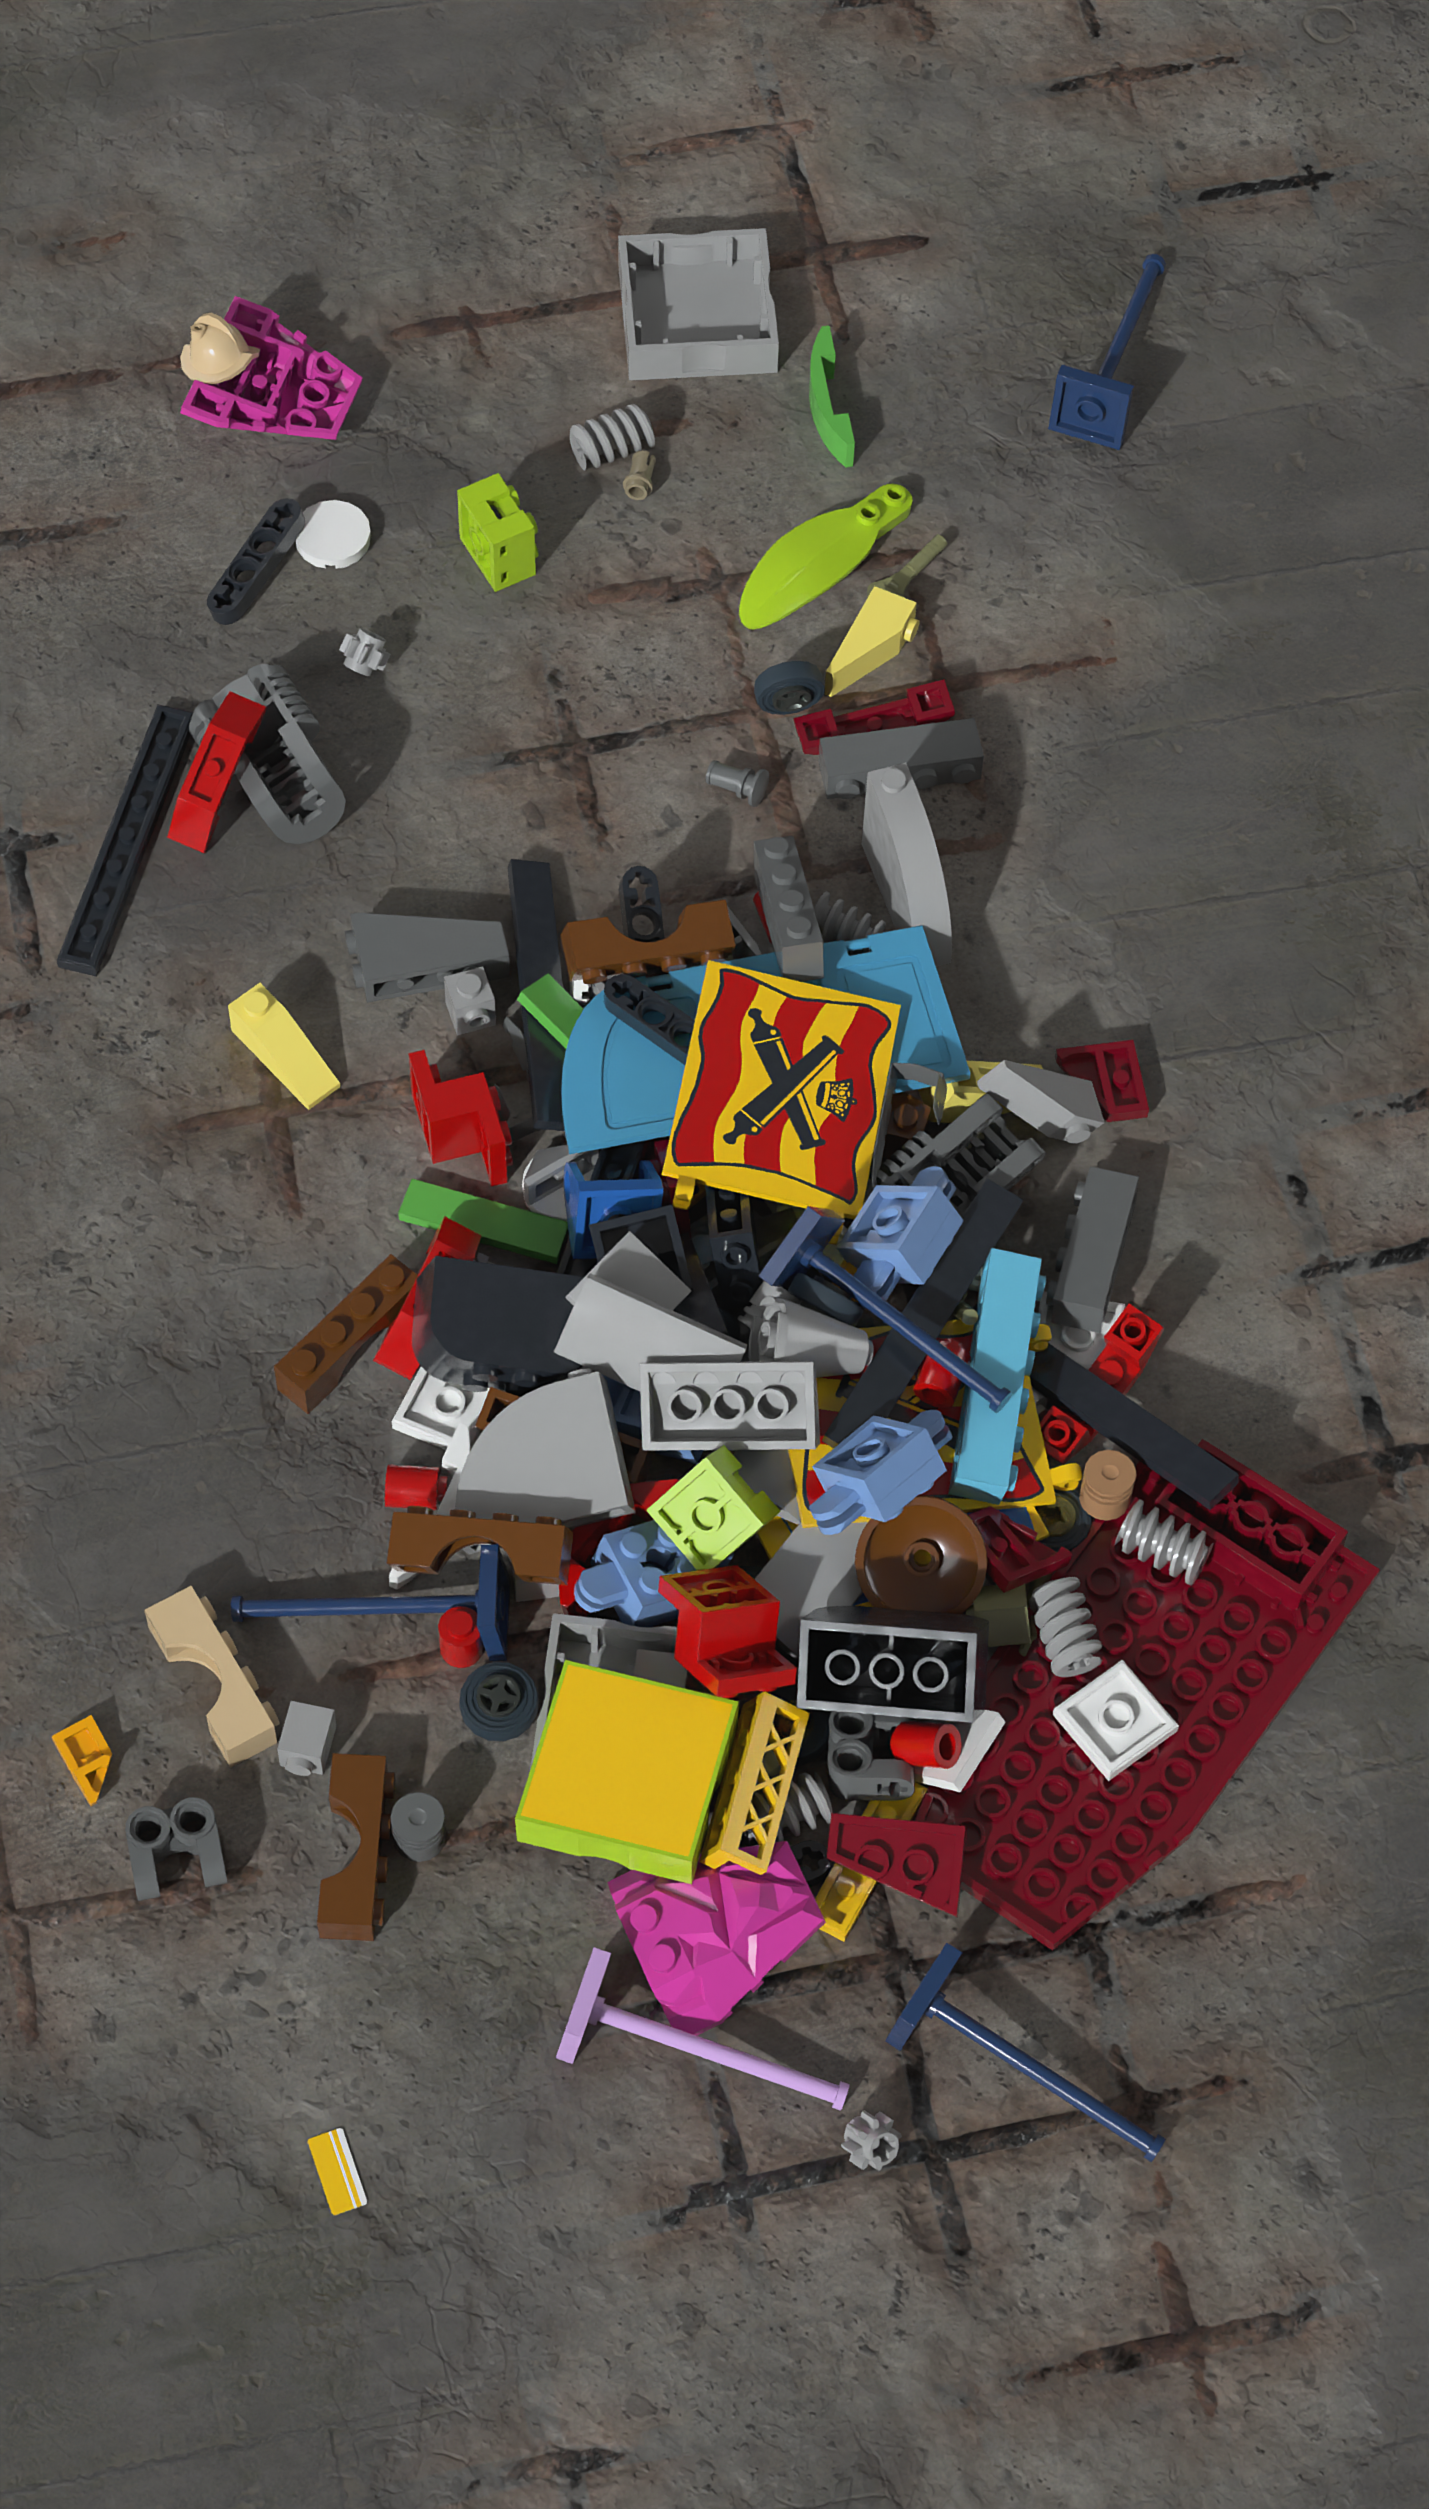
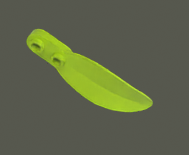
M898 484L883 485L856 505L816 516L798 525L777 540L759 561L743 590L739 607V618L744 627L760 629L771 625L811 602L848 576L868 556L876 539H879L909 516L913 501L911 493L905 487Z

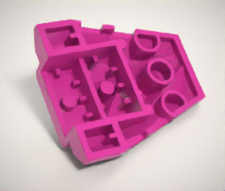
M235 296L224 320L240 331L247 346L260 349L259 357L252 359L244 371L230 380L218 384H205L194 380L180 413L214 427L336 440L363 378L326 350L319 353L306 343L307 336L299 330L293 334L278 323L279 315L271 309Z
M787 1841L774 1843L767 1872L762 1875L731 1861L716 1869L698 1861L692 1884L636 1870H631L607 1882L616 1904V1912L656 1999L660 2002L671 2027L696 2036L722 2024L732 2014L730 2009L750 1990L754 1993L764 1983L762 1978L780 1961L785 1963L826 1923ZM755 1845L738 1849L757 1858L760 1846Z

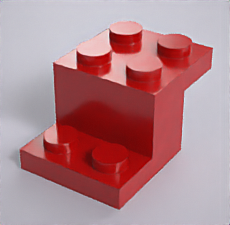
M425 1050L408 1053L412 1098L432 1163L435 1164L481 1152L491 1187L507 1183V1167L513 1165L509 1145H512V1140L506 1120L500 1121L498 1111L501 1110V1105L496 1087H488L484 1072L441 1082L437 1064L429 1065Z
M738 1565L660 1576L658 1592L679 1610L674 1659L714 1695L722 1698H733L738 1693L756 1690L771 1692L776 1690L777 1687L795 1684L797 1668L775 1650L780 1600Z

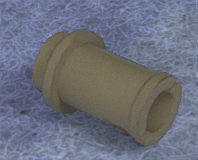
M642 450L633 454L629 475L623 480V488L626 495L634 500L645 499L653 490L651 478L656 465V458L652 454L647 464L650 453L648 451Z

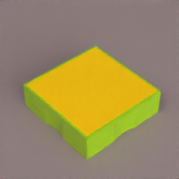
M565 1660L516 1813L517 1841L575 1856L604 1858L632 1870L692 1884L709 1827L711 1801L719 1784L722 1782L738 1728L739 1701Z

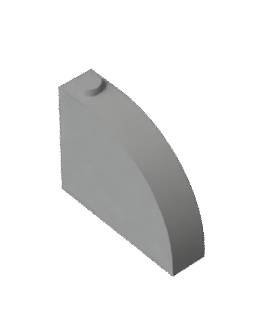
M905 762L870 771L867 774L862 847L896 930L922 925L935 966L951 963L952 931L943 871L931 826L909 768Z
M580 1369L570 1372L567 1375L568 1379L533 1390L501 1411L483 1430L467 1456L457 1487L455 1509L475 1512L476 1518L492 1519L493 1513L519 1516V1522L535 1523V1519L538 1516L554 1517L561 1519L562 1525H565L568 1529L635 1513L636 1510L608 1383L599 1371L593 1372L592 1369ZM474 1544L462 1550L470 1555L481 1552V1545L491 1544Z

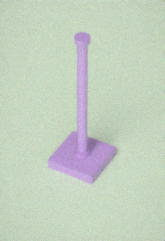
M593 1948L556 2059L573 2064L587 2023L596 2025L597 2021L826 2100L833 2103L832 2108L841 2111L850 2085L848 2083L840 2081L839 2085L604 2004L605 1998L597 1996L611 1953Z

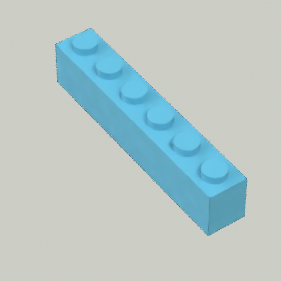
M991 1248L983 1265L976 1309L978 1320L974 1324L970 1348V1366L998 1388L1006 1387L1012 1392V1395L1007 1404L998 1413H995L989 1408L990 1403L965 1384L948 1492L950 1495L999 1505L1006 1491L1012 1492L1014 1490L1018 1466L1012 1465L1013 1452H1019L1024 1428L1017 1426L1019 1414L1025 1413L1029 1398V1389L1023 1388L1024 1376H1030L1035 1357V1351L1028 1350L1030 1338L1036 1337L1040 1323V1313L1034 1312L1035 1300H1041L1046 1276L1039 1275L1040 1258Z

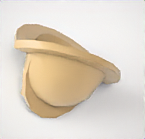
M214 313L202 314L194 325L191 326L190 344H185L180 357L183 372L192 381L198 380L205 384H218L230 380L244 371L252 359L259 357L260 349L247 346L240 331L227 323L221 316Z

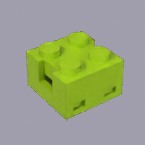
M497 473L457 490L460 539L493 590L497 592L536 575L535 558L539 556L535 544V534L538 533V527L530 512L525 513L518 508L520 500L515 488L512 485L507 486L500 474Z
M725 1445L705 1457L646 1510L696 1570L711 1569L719 1566L781 1512L763 1490L759 1493H754L739 1475L738 1470L742 1465Z

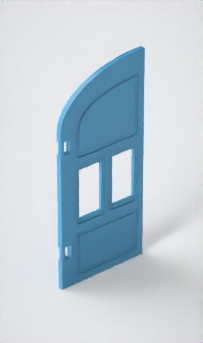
M922 925L867 935V938L823 943L824 978L802 982L901 1005L887 1082L891 1063L918 1064L944 1074L946 1084L970 1079L971 1073ZM868 947L870 950L867 953L851 956L847 952ZM775 952L719 962L781 977ZM707 965L669 971V974L646 978L642 976L636 979L648 988L671 984V989L655 991V993L695 1020ZM604 990L597 994L580 1014L571 1032L565 1052L561 1095L562 1116L569 1155L670 1136L683 1078L684 1064L606 1009ZM626 992L623 994L630 999V993ZM615 993L616 998L623 996L618 993ZM650 1011L644 1014L643 1019L650 1024H658L664 1021L665 1016L658 1011ZM688 1033L679 1034L674 1040L681 1046H689L692 1035ZM898 1079L895 1093L932 1086L915 1080Z

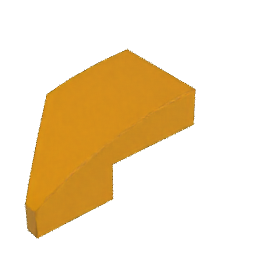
M90 1715L52 1735V1740L90 1806H93L98 1801L111 1761L112 1752L95 1720Z

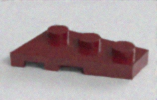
M831 1813L827 1850L828 1860L958 1918L967 1832L966 1826Z

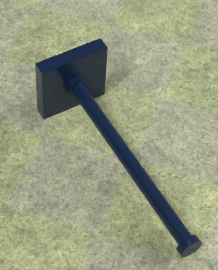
M1157 254L1146 256L1143 262L1144 271L1098 374L1061 365L1056 379L1049 430L1120 450L1125 437L1134 386L1113 380L1112 377L1157 276L1163 273L1166 267V262L1161 256Z
M808 1206L761 1271L759 1277L771 1286L789 1288L798 1273L806 1275L810 1268L814 1267L990 1403L989 1408L998 1413L1007 1404L1012 1392L1006 1387L998 1388L822 1253L845 1219L833 1210Z
M481 1545L479 1590L475 1591V1595L244 1600L243 1596H232L231 1617L233 1622H243L244 1617L445 1613L453 1607L463 1606L477 1613V1628L489 1661H507L511 1580L499 1545Z
M946 1943L899 2016L885 2042L901 2051L922 2016L926 2015L932 2019L935 2015L1145 2153L1143 2158L1152 2162L1166 2140L1159 2134L1156 2137L1152 2136L944 2000L946 1995L939 1990L962 1954L961 1951Z

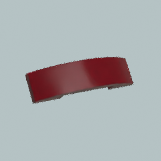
M943 679L908 688L907 698L838 716H833L830 708L795 717L793 722L803 753L819 755L820 738L945 722L955 715V709Z

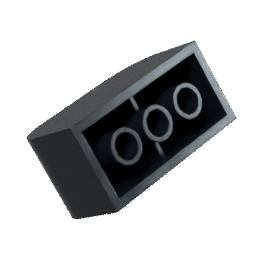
M435 1256L416 1280L412 1327V1348L415 1357L421 1367L431 1376L444 1382L462 1384L464 1390L471 1392H485L488 1388L493 1387L522 1397L540 1387L566 1380L570 1372L580 1370L583 1365L554 1353V1350L574 1307L565 1297L584 1277Z
M865 1606L817 1608L800 1619L797 1708L973 1723L985 1712L989 1621L980 1617L963 1614Z

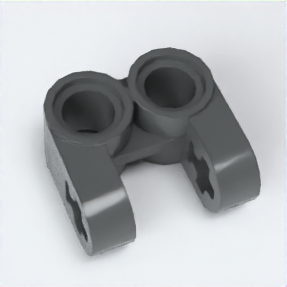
M832 1711L829 1718L828 1783L834 1796L846 1801H897L907 1799L913 1795L915 1790L914 1767L903 1760L873 1759L874 1745H890L891 1736L898 1724L903 1721H916V1718Z
M190 1797L181 1800L174 1808L164 1810L153 1806H144L136 1809L128 1817L125 1832L138 1901L161 1897L155 1864L164 1861L170 1854L184 1852L189 1855H199L205 1888L228 1883L215 1813L212 1806L206 1800ZM191 1821L205 1823L204 1827L197 1832L184 1830L185 1825ZM155 1829L161 1832L152 1841L139 1839L140 1835L147 1830Z

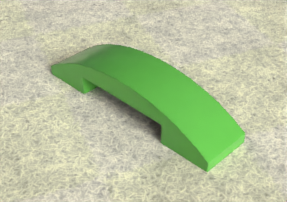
M822 326L814 342L811 354L809 380L811 413L817 431L829 451L842 465L853 467L855 441L849 413L833 415L826 380L834 379L836 354L830 326Z

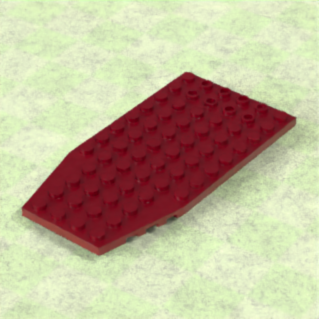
M1204 1439L1197 1446L1239 1474V1483L1219 1503L1209 1510L1139 1461L1135 1467L1136 1478L1130 1506L1125 1514L1112 1520L1095 1519L1087 1537L1071 1551L1072 1557L1068 1566L1057 1570L1049 1580L1067 1577H1077L1080 1580V1586L1070 1593H1083L1086 1597L1085 1602L1076 1609L1087 1608L1091 1612V1617L1081 1624H1093L1096 1626V1633L1087 1640L1101 1641L1102 1648L1092 1655L1093 1657H1100L1102 1660L1101 1664L1088 1672L1076 1676H1056L1051 1670L1052 1660L1045 1653L1046 1644L1040 1638L1041 1629L1036 1624L1037 1638L1032 1641L1025 1657L1018 1652L1020 1645L999 1646L987 1662L985 1710L998 1712L1004 1719L1005 1724L962 1791L957 1792L930 1785L915 1818V1821L966 1826L961 1889L1051 1950L1057 1948L1192 1836L1377 1579L1380 1572L1379 1568L1344 1547L1348 1534L1347 1530ZM1139 1499L1144 1501L1142 1514L1145 1516L1155 1507L1159 1508L1158 1522L1161 1524L1170 1515L1175 1516V1531H1178L1186 1523L1191 1524L1189 1538L1194 1539L1202 1530L1206 1532L1205 1545L1209 1547L1213 1543V1548L1194 1584L1189 1585L1185 1583L1186 1569L1177 1577L1169 1575L1170 1561L1162 1569L1158 1570L1154 1567L1155 1554L1145 1562H1142L1138 1559L1139 1546L1130 1554H1126L1122 1551L1123 1538L1115 1544L1127 1514ZM1029 1607L1028 1618L1030 1620L1031 1615L1034 1616L1036 1613ZM1123 1660L1179 1726L1176 1733L1108 1781L1053 1716V1710Z

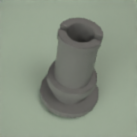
M713 760L707 769L705 780L707 784L716 785L735 792L736 796L740 799L748 797V804L751 807H757L766 794L769 784V772L766 769H760L755 774V771L751 768L741 770Z

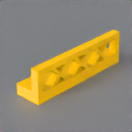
M762 1692L743 1704L738 1728L700 1857V1863L716 1869L731 1861L759 1875L767 1872L810 1713L767 1692ZM775 1713L793 1721L790 1736L782 1740L773 1725ZM771 1750L774 1751L781 1766L779 1776L772 1779L769 1778L762 1763L764 1753ZM762 1789L770 1805L768 1816L759 1819L751 1800L753 1793ZM752 1829L760 1846L757 1858L738 1849L742 1833Z

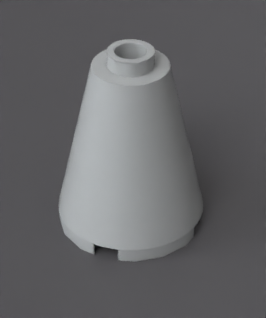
M768 1295L761 1301L759 1306H765L766 1309L762 1317L754 1316L749 1337V1362L814 1361L816 1378L857 1374L871 1363L873 1343L871 1340H868V1335L864 1330L781 1297Z

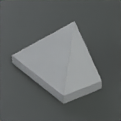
M567 1145L537 1150L524 1178V1199L528 1206L564 1186L566 1162H576L582 1175L593 1170L598 1159V1149L570 1155Z

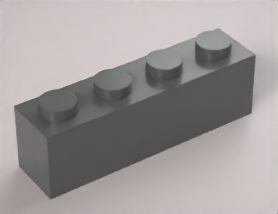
M975 718L820 738L818 762L826 798L850 799L857 795L866 794L868 772L905 762L916 788L920 789L954 782L963 784L981 779L984 755Z
M773 837L753 841L755 881L781 977L800 982L823 979V939L794 837Z
M1090 1167L1086 1182H1078L1074 1197V1206H1079L1077 1215L1069 1214L1064 1238L1070 1239L1067 1248L1060 1247L1055 1271L1060 1272L1059 1280H1051L1047 1292L1046 1305L1053 1306L1051 1323L1101 1333L1137 1201L1139 1176Z

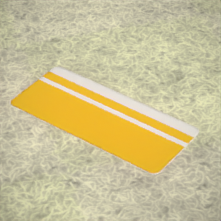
M338 2128L308 2139V2145L331 2213L337 2215L366 2205L367 2199L343 2129Z

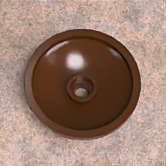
M917 1495L903 1507L902 1513L896 1518L887 1522L874 1519L868 1521L856 1547V1575L861 1590L873 1607L962 1614L971 1606L983 1586L987 1571L986 1546L977 1525L961 1508L938 1497ZM923 1549L930 1553L931 1560L929 1563L920 1564L915 1560L914 1555L918 1550Z

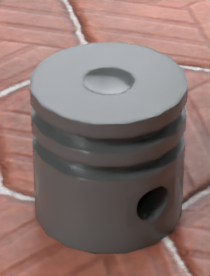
M414 1792L400 1798L394 1805L390 1817L394 1846L401 1856L410 1861L422 1862L431 1860L445 1846L447 1836L443 1807L435 1797L428 1793Z

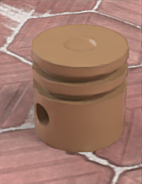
M1104 1450L1098 1451L1086 1462L1079 1499L1082 1508L1092 1517L1100 1520L1117 1519L1125 1514L1129 1508L1136 1478V1469L1128 1456L1119 1451Z

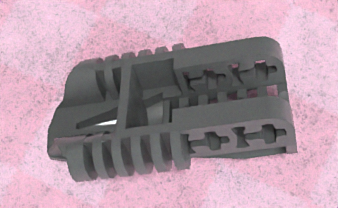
M270 664L253 666L246 675L227 684L212 699L199 703L191 717L192 720L189 724L190 733L198 746H200L210 721L229 691L266 706L267 709L252 744L247 742L227 790L234 791L244 788L265 823L282 841L292 844L312 842L326 835L337 825L345 809L346 800L344 794L311 742L319 733V722L290 679L285 668L281 665Z
M988 1093L977 1100L934 1139L923 1131L917 1132L912 1137V1141L908 1140L901 1146V1150H897L891 1155V1160L886 1159L881 1164L880 1170L878 1169L876 1181L877 1185L911 1186L921 1170L933 1166L941 1167L948 1176V1179L956 1187V1191L949 1201L962 1218L987 1178L1009 1191L1043 1161L1046 1152L1033 1138L1019 1141L1006 1128V1121L1000 1116L1003 1108ZM872 1172L869 1174L863 1205L873 1191L871 1185Z

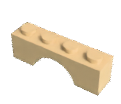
M189 1586L145 1609L148 1628L168 1662L191 1661L199 1663L213 1671L221 1681L220 1696L206 1717L209 1732L229 1767L231 1768L276 1744L275 1726L280 1724L278 1717L268 1701L261 1704L254 1691L258 1690L259 1687L248 1666L240 1669L233 1657L238 1654V1651L228 1632L219 1633L213 1621L217 1620V1615L208 1598L204 1596L199 1599L193 1587Z

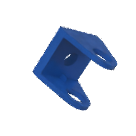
M650 1160L640 1161L638 1179L585 1181L576 1162H566L564 1168V1200L573 1259L597 1258L589 1225L607 1221L615 1214L627 1216L662 1207V1181Z

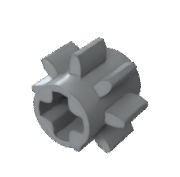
M360 628L357 635L347 633L339 649L346 656L343 664L365 676H370L372 670L379 669L383 671L391 655L383 648L386 640L380 635L364 628Z
M865 2110L862 2111L861 2116L852 2119L846 2125L844 2133L845 2142L841 2144L843 2149L851 2153L849 2161L862 2170L869 2164L878 2171L881 2170L883 2165L890 2163L897 2156L899 2149L898 2139L902 2137L901 2133L892 2128L894 2120L880 2111L874 2117Z

